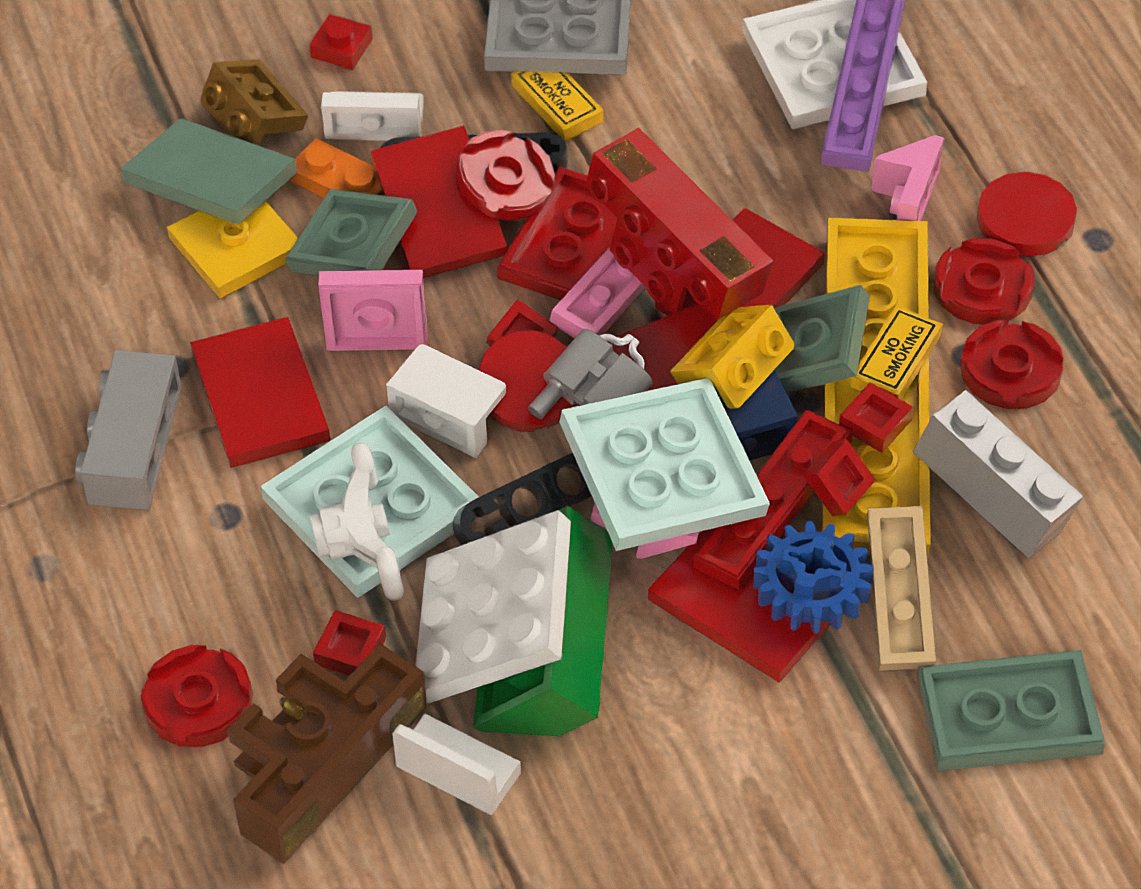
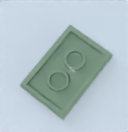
M182 118L120 168L122 180L126 184L237 225L297 173L295 158Z
M1082 650L918 667L917 681L937 771L1103 754L1105 741Z

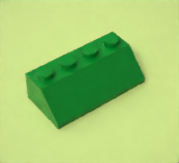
M569 506L559 510L571 521L561 659L477 687L473 728L480 732L561 736L597 719L599 716L613 543L607 530Z

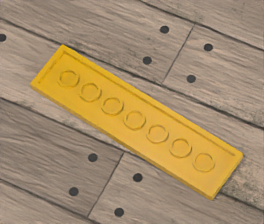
M828 218L826 294L861 285L870 295L859 363L896 305L929 318L928 221ZM928 356L902 398V401L914 407L912 421L886 450L881 453L852 436L851 446L876 481L846 515L832 516L822 503V532L829 524L835 525L834 536L838 538L852 533L854 535L853 549L865 547L868 551L867 555H870L867 525L868 509L922 506L927 558H929L931 546L930 467L913 453L930 421ZM851 378L824 384V418L839 424L840 414L859 395L861 391L850 387Z

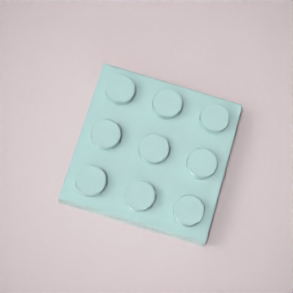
M710 378L562 410L559 423L616 551L766 516L770 505L769 500Z
M386 405L260 486L262 499L357 598L381 583L378 569L356 555L331 560L330 555L320 557L310 515L320 513V507L341 503L354 470L351 449L355 444L365 443L371 449L378 484L374 489L368 490V496H370L372 506L383 504L390 535L380 537V539L395 552L399 570L453 535V518L457 511L479 497ZM472 511L474 514V518L477 519L478 517L475 515L474 511Z

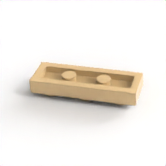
M923 507L868 509L867 525L870 563L873 565L872 587L879 671L918 669L920 666L935 665L936 655Z

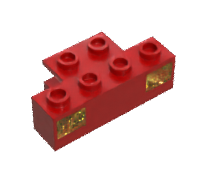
M640 128L593 153L585 186L597 202L604 204L618 218L609 251L614 255V258L621 267L628 269L642 282L652 299L661 303L671 314L681 311L687 290H689L692 298L719 320L763 293L773 260Z

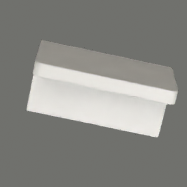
M323 92L321 110L325 140L388 141L397 137L421 136L424 107L423 94Z
M420 344L386 384L389 409L406 425L474 458H477L487 445L486 418L506 394V384L424 344Z
M424 714L413 730L399 724L393 732L396 767L490 815L494 813L521 774L520 761L427 714Z

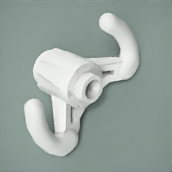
M360 442L351 449L354 470L341 503L320 507V513L310 515L312 529L320 557L330 555L331 560L356 555L378 569L385 596L389 600L395 601L403 596L404 587L395 552L380 539V537L390 535L383 504L372 506L370 496H368V490H372L377 486L378 477L370 447Z

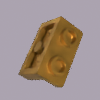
M260 59L213 62L206 84L203 87L201 103L228 135L260 146L264 134L303 131L308 114Z

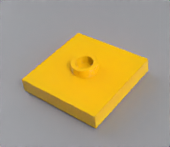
M266 201L239 225L205 212L197 211L167 227L169 239L220 299L287 264L285 259L298 240L294 232Z

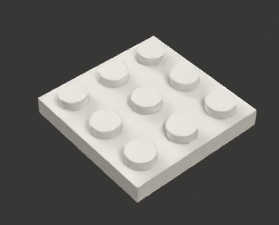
M818 0L743 19V34L792 129L830 119L856 0ZM900 32L883 106L926 96L927 81Z
M559 510L427 558L416 667L424 671L427 704L561 659L571 521Z

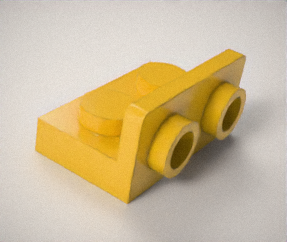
M772 305L739 307L720 318L670 372L677 384L710 378L729 409H738L794 349L795 344Z

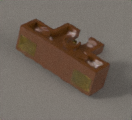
M379 644L345 681L301 653L276 679L277 691L283 695L279 700L283 710L273 720H270L263 715L262 708L253 703L227 730L230 743L243 751L234 760V766L253 778L233 799L240 835L282 864L294 854L394 745L393 732L398 725L402 724L409 728L427 709L424 671L382 644Z

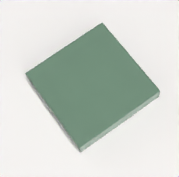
M330 189L289 252L285 262L291 272L319 276V271L382 270L418 211L412 199Z
M861 285L774 308L795 344L794 349L775 368L786 393L857 376L870 297Z

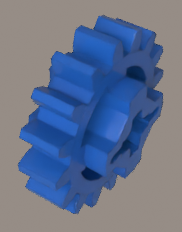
M807 521L805 532L800 533L790 524L785 526L783 540L770 535L767 537V549L758 550L756 554L753 588L759 589V605L768 606L772 604L771 619L774 621L783 618L785 615L791 617V629L795 631L801 626L802 622H810L813 633H819L821 622L828 621L836 630L840 629L843 614L856 619L859 616L860 603H868L873 565L866 564L867 549L865 547L853 549L854 535L852 533H848L841 538L834 536L835 525L829 524L823 532H817L813 522Z

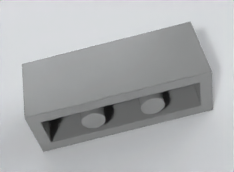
M115 350L110 369L102 371L99 381L100 405L98 411L92 410L90 412L87 425L89 444L86 452H79L75 468L76 481L83 483L88 505L150 510L182 388L175 355Z
M967 390L932 415L913 451L915 455L1028 558L1032 557L1062 532L1084 497Z

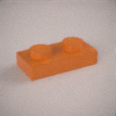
M315 138L295 158L297 173L289 181L322 198H325L330 189L384 196L373 165L318 138Z

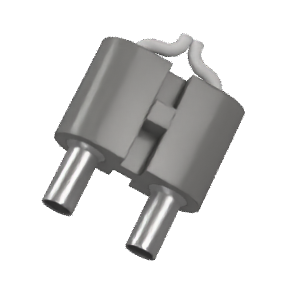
M583 329L543 374L548 385L528 406L529 411L535 417L542 419L561 397L572 405L577 403L582 406L646 392L653 382L649 374L644 370L643 357L636 350L639 341L630 334H627L624 338H618L612 334L599 336L589 329ZM608 342L618 346L629 344V353L636 362L623 353L620 356L612 351V345Z

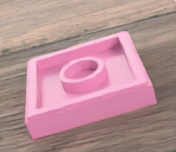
M423 270L319 271L318 286L327 351L415 350L420 344L428 346Z

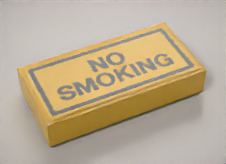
M516 71L511 74V86L564 141L604 122V110L568 73Z
M896 305L858 364L857 376L851 377L850 387L862 391L871 382L902 400L941 337L943 324Z

